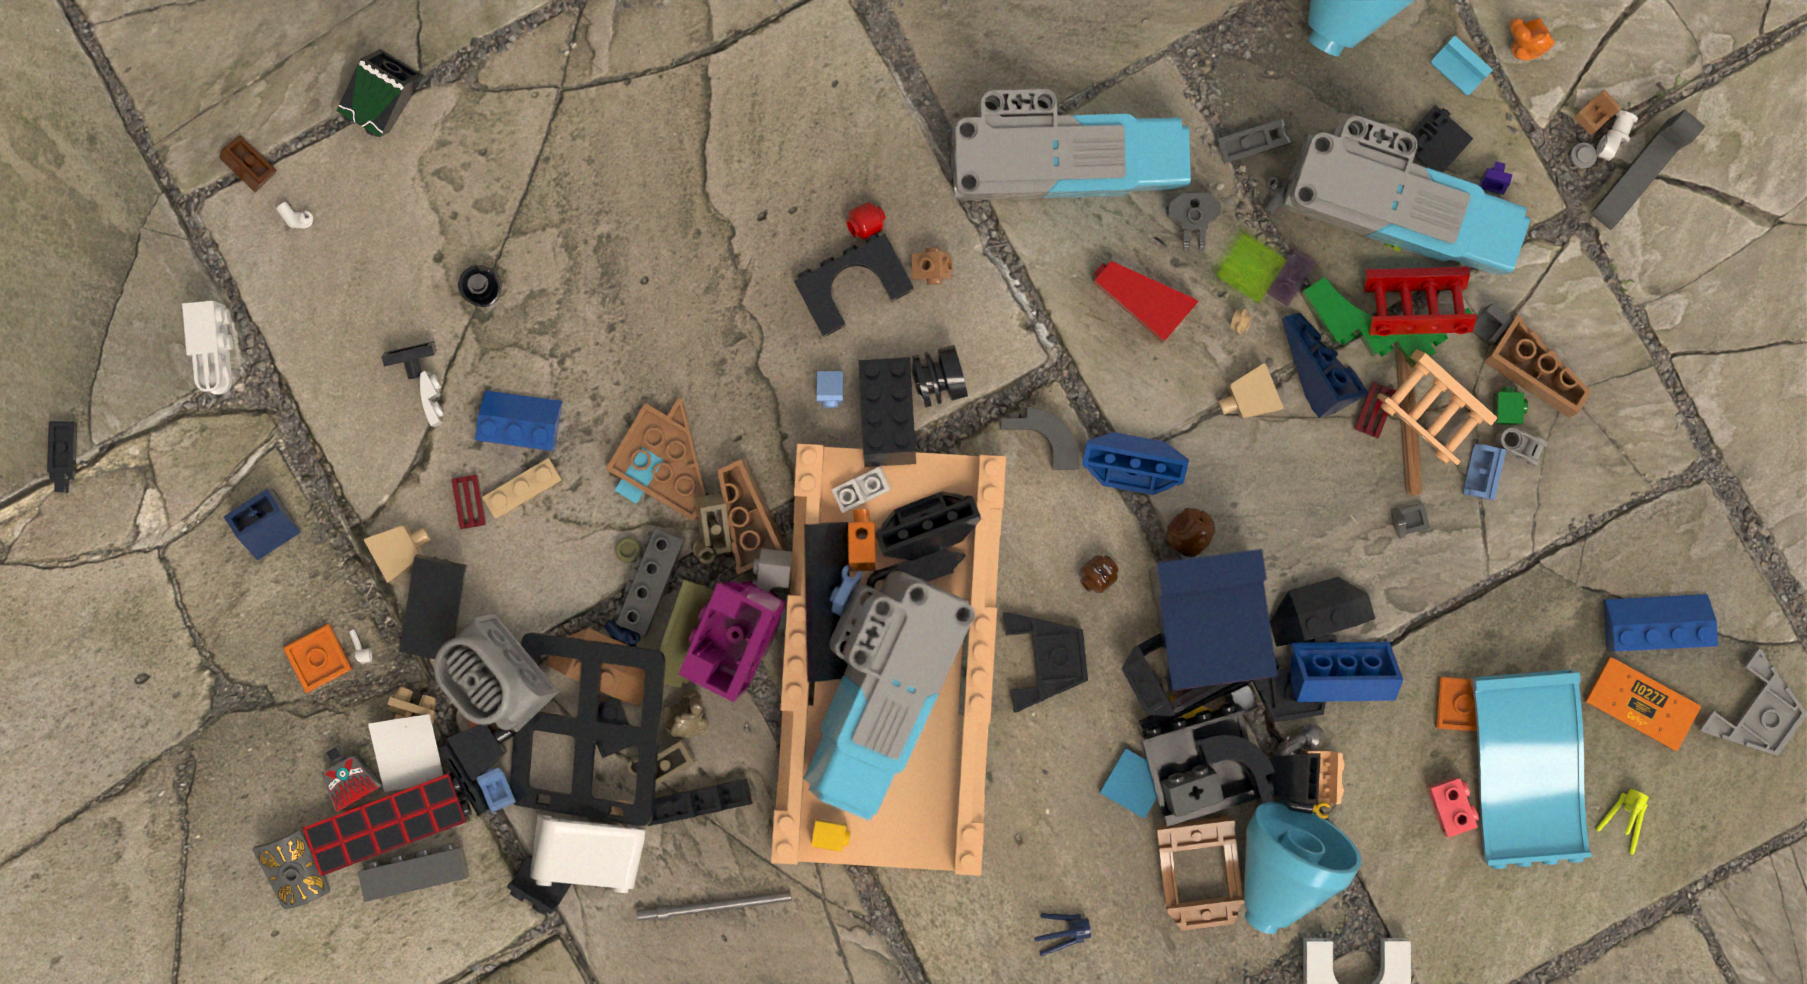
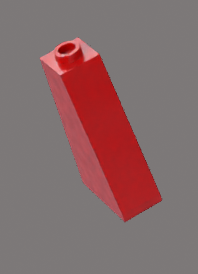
M1113 261L1108 265L1102 263L1093 274L1097 277L1093 283L1162 343L1198 303L1195 298Z

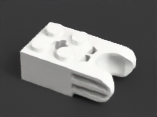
M215 301L182 303L186 354L193 359L195 384L202 391L224 394L232 386L230 350L233 349L232 336L228 335L227 324L231 323L230 311L226 309L225 305Z

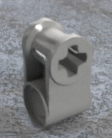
M1516 428L1502 429L1495 435L1497 448L1506 449V453L1535 467L1539 465L1538 459L1543 448L1548 445V442ZM1507 433L1512 434L1514 437V443L1510 447L1504 441Z

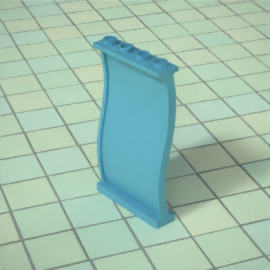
M1574 669L1471 677L1478 741L1479 805L1484 852L1482 856L1483 861L1493 869L1506 868V864L1515 863L1519 867L1532 866V862L1542 861V864L1552 865L1557 864L1558 860L1568 859V862L1577 863L1583 862L1584 858L1592 857L1589 850L1585 812L1584 738L1579 683L1581 682L1580 672Z

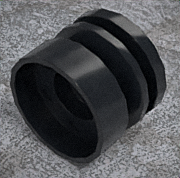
M955 345L938 349V361L933 362L929 352H925V365H921L918 354L912 356V375L917 394L923 401L925 408L932 406L929 396L931 394H935L938 405L942 404L941 392L947 391L951 401L968 397Z

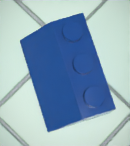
M486 390L478 414L475 440L555 452L563 401Z

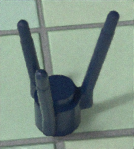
M1042 913L1040 915L1041 918L1072 921V923H1067L1068 930L1036 936L1034 940L1038 942L1065 936L1070 938L1068 941L1041 951V956L1077 943H1083L1084 939L1091 938L1088 917L1081 918L1080 914Z

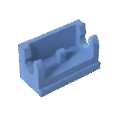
M1484 444L1473 445L1462 494L1485 500H1495L1506 449Z

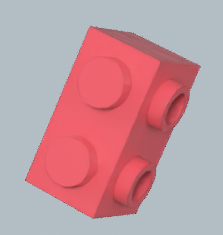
M1453 777L1427 786L1444 836L1449 838L1478 828L1476 820H1479L1474 805L1470 806L1467 796L1470 795V791L1465 781H1461L1458 777Z

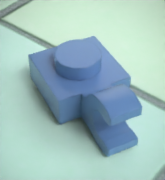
M847 565L842 570L841 580L843 584L841 588L836 586L830 598V601L833 602L832 612L840 616L852 591L860 582L862 572L858 571L856 577H848L849 566Z

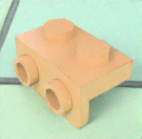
M1303 750V754L1321 753L1318 803L1326 801L1332 804H1341V797L1344 793L1342 785V771L1344 770L1343 753Z

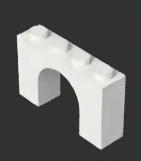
M1303 938V984H1338L1333 972V941L1331 939ZM1380 938V971L1372 984H1411V941L1407 938Z

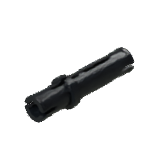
M448 743L438 749L453 776L458 778L463 791L461 794L463 797H467L476 815L479 816L488 811L489 806L480 790L481 786L475 780L472 781L451 745Z

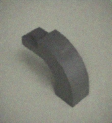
M1026 408V418H1021L1019 413L1006 414V418H1001L1000 430H1033L1047 439L1052 450V470L1080 469L1076 440L1066 424L1055 415L1041 409Z

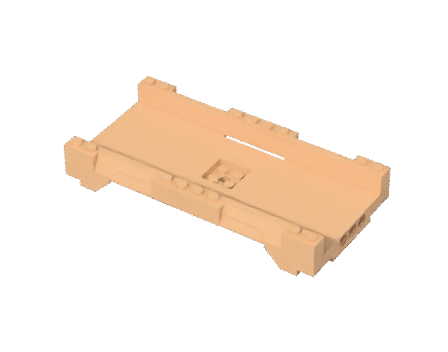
M797 444L790 595H788L781 697L782 725L771 863L797 865L798 861L931 869L954 871L955 874L981 876L988 725L991 718L997 618L996 592L1006 456H968L916 452V464L881 466L892 490L842 513L831 490L880 466L864 467L863 449ZM941 491L963 496H973L981 520L961 543L946 548L947 551L965 554V558L953 570L954 573L927 581L969 601L968 604L975 610V619L969 626L964 715L958 714L962 642L906 767L903 771L894 775L877 815L873 814L871 821L819 800L808 790L810 784L804 779L805 773L823 736L820 731L821 723L841 679L815 682L814 704L808 705L810 682H807L804 524L854 523V510L868 509L869 522L875 523L876 532L894 509ZM863 534L858 536V539L861 540L866 538V535ZM875 535L876 571L907 561L905 559L883 556ZM957 555L956 559L960 560L961 556ZM850 571V578L856 577L858 571ZM860 571L862 572L861 580L855 587L862 584L866 585L867 579L875 571ZM885 579L877 581L875 589L880 590ZM868 592L863 594L861 598L862 604L869 598ZM853 619L851 624H855L857 620ZM816 819L847 824L846 830L851 831L849 846H843L842 852L811 847Z

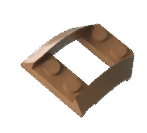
M1219 813V818L1182 822L1167 826L1164 822L1157 827L1167 914L1175 920V923L1182 931L1234 924L1238 917V911L1242 904H1244L1234 818ZM1222 846L1229 897L1179 903L1173 852Z

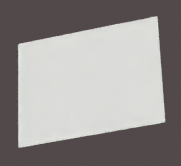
M430 714L368 724L384 792L408 789L443 776Z

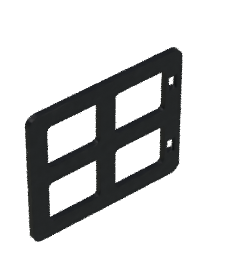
M536 632L525 634L521 640V646L538 666L541 654L579 659L582 666L577 717L538 712L518 732L514 731L510 788L516 801L513 804L521 807L635 826L648 825L653 819L666 665L665 655L661 651ZM604 663L641 668L645 671L640 727L599 720L601 674ZM535 730L568 735L575 738L572 790L570 794L537 789L530 786L532 744ZM597 740L632 745L638 748L634 804L593 797L592 785ZM539 794L550 796V804L538 802ZM612 806L623 808V816L610 814Z

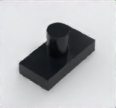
M435 341L384 352L382 355L383 365L385 367L404 362L408 379L419 378L422 373L419 359L435 355L437 352Z

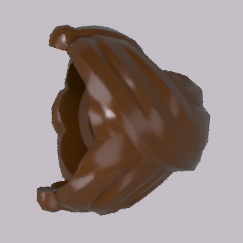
M1185 508L1167 526L1166 538L1167 543L1183 556L1194 557L1204 551L1210 544L1216 531L1215 524L1210 515L1204 510Z

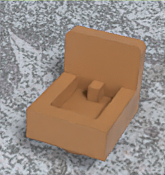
M1603 90L1588 102L1574 118L1591 136L1616 114L1621 107L1607 91Z

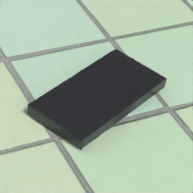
M419 554L415 555L399 652L435 659L440 648L446 642L455 638L467 565Z

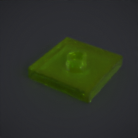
M1243 233L1216 277L1259 304L1287 260L1246 233Z

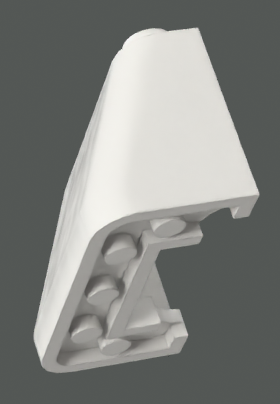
M538 815L530 877L536 880V884L551 886L552 882L613 887L614 892L628 893L629 889H634L646 829L642 826L629 824L625 828L622 824L612 825L572 821L565 818H560L559 821V819L551 818L548 815Z

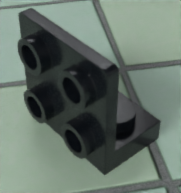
M528 856L516 877L509 882L506 888L511 890L509 894L517 900L523 901L526 899L533 904L532 908L543 915L546 913L552 914L558 908L572 884L552 882L551 886L536 884V880L530 877L532 857Z

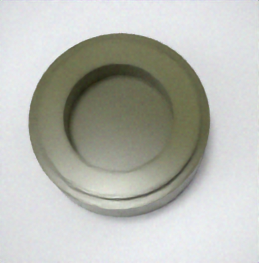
M631 537L622 538L615 547L617 558L625 563L635 562L642 552L640 543Z

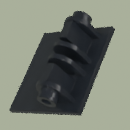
M1434 105L1410 134L1417 140L1415 156L1430 169L1443 173L1473 138L1449 117L1451 114L1447 109L1443 108L1441 110L1438 106ZM1403 140V143L1406 145V148L1409 150V145H1408L1407 141Z

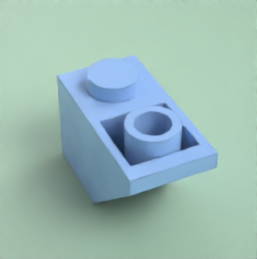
M817 371V402L822 404L823 408H838V404H844L843 371Z

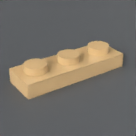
M547 458L482 498L494 518L498 519L562 481V478L551 459Z

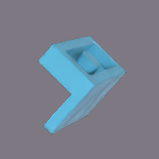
M1456 36L1431 61V65L1466 96H1469L1493 70Z

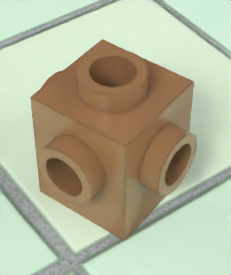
M940 247L925 248V253L911 254L912 280L927 281V285L942 284L943 279H951L953 261L950 253L942 252Z

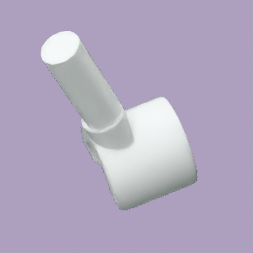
M355 629L349 631L356 650V660L362 664L371 663L373 661L371 649H362Z

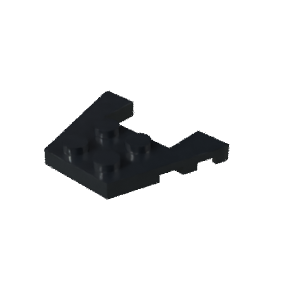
M1003 612L1006 636L1033 634L1038 684L1037 687L1011 689L1013 713L1020 712L1025 708L1088 681L1083 629Z
M1320 636L1311 639L1312 643L1336 642L1337 636ZM1291 668L1277 670L1278 676L1252 680L1272 722L1324 715L1326 702H1297L1291 685Z

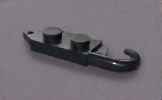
M945 548L914 561L907 560L879 569L869 576L866 585L875 588L876 582L885 579L892 571H901L913 577L930 581L954 573L953 570L966 555L947 551ZM957 555L961 556L960 560L956 559Z

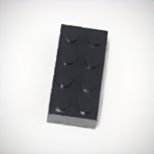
M910 357L858 360L864 467L916 464Z

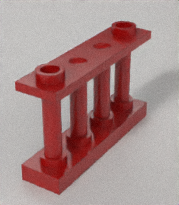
M1469 267L1366 269L1363 281L1364 293H1374L1377 316H1372L1369 335L1473 333L1477 316L1476 314H1465L1462 290H1466L1470 278ZM1450 290L1452 292L1455 314H1439L1436 291ZM1410 291L1426 292L1429 315L1413 314ZM1385 292H1400L1403 316H1388Z

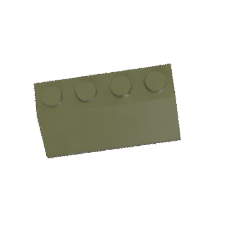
M683 580L659 651L666 658L665 684L679 688L683 687L684 683L689 684L690 680L678 674L692 644L688 642L692 631L695 628L698 629L701 620L698 619L699 614L705 605L708 606L715 589L690 580Z

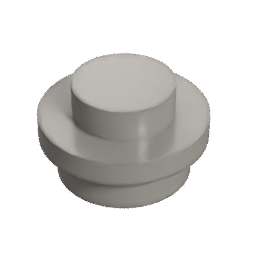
M1580 143L1572 149L1571 161L1578 168H1589L1595 163L1597 152L1591 144Z

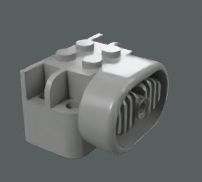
M495 613L476 617L456 638L446 642L440 648L435 658L434 673L438 685L466 719L476 724L496 723L501 729H514L515 732H518L559 692Z

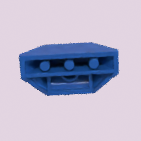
M1112 432L1087 440L1082 466L1088 469L1103 486L1155 495L1175 485L1184 484L1189 459L1164 441Z

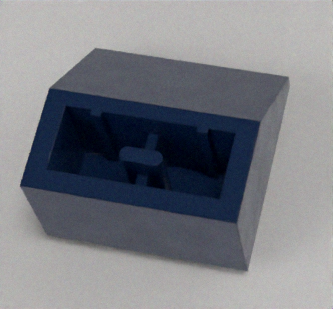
M265 489L224 516L237 539L256 560H260L301 533L274 489Z

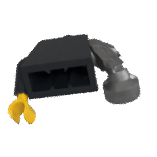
M1307 724L1302 726L1296 735L1292 737L1289 735L1280 743L1276 750V756L1271 758V764L1275 772L1265 776L1266 779H1270L1273 785L1274 795H1277L1278 800L1290 811L1306 814L1315 812L1319 818L1325 819L1329 817V814H1322L1319 808L1322 806L1331 807V805L1326 801L1318 803L1321 753L1296 754L1301 749L1316 750L1323 745V730L1317 725Z

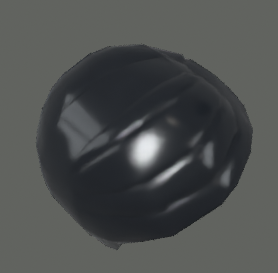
M475 265L461 273L458 281V290L461 297L472 305L489 307L500 298L502 282L500 276L491 268L484 265Z

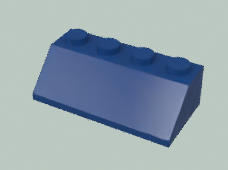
M1708 594L1604 599L1607 651L1718 646L1717 620Z
M1390 642L1291 643V685L1297 702L1396 700L1403 677Z

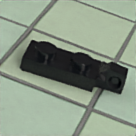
M49 421L47 473H49L50 479H54V492L69 493L70 480H74L76 474L77 422Z

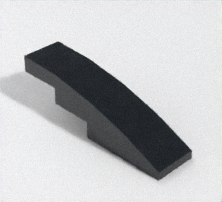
M746 778L654 798L653 819L647 826L693 818L753 804L748 780Z

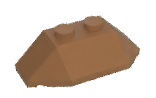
M591 628L567 636L626 645ZM549 655L546 665L580 682L582 663L579 659ZM604 663L602 665L600 691L617 699L640 706L644 694L645 671L641 668Z

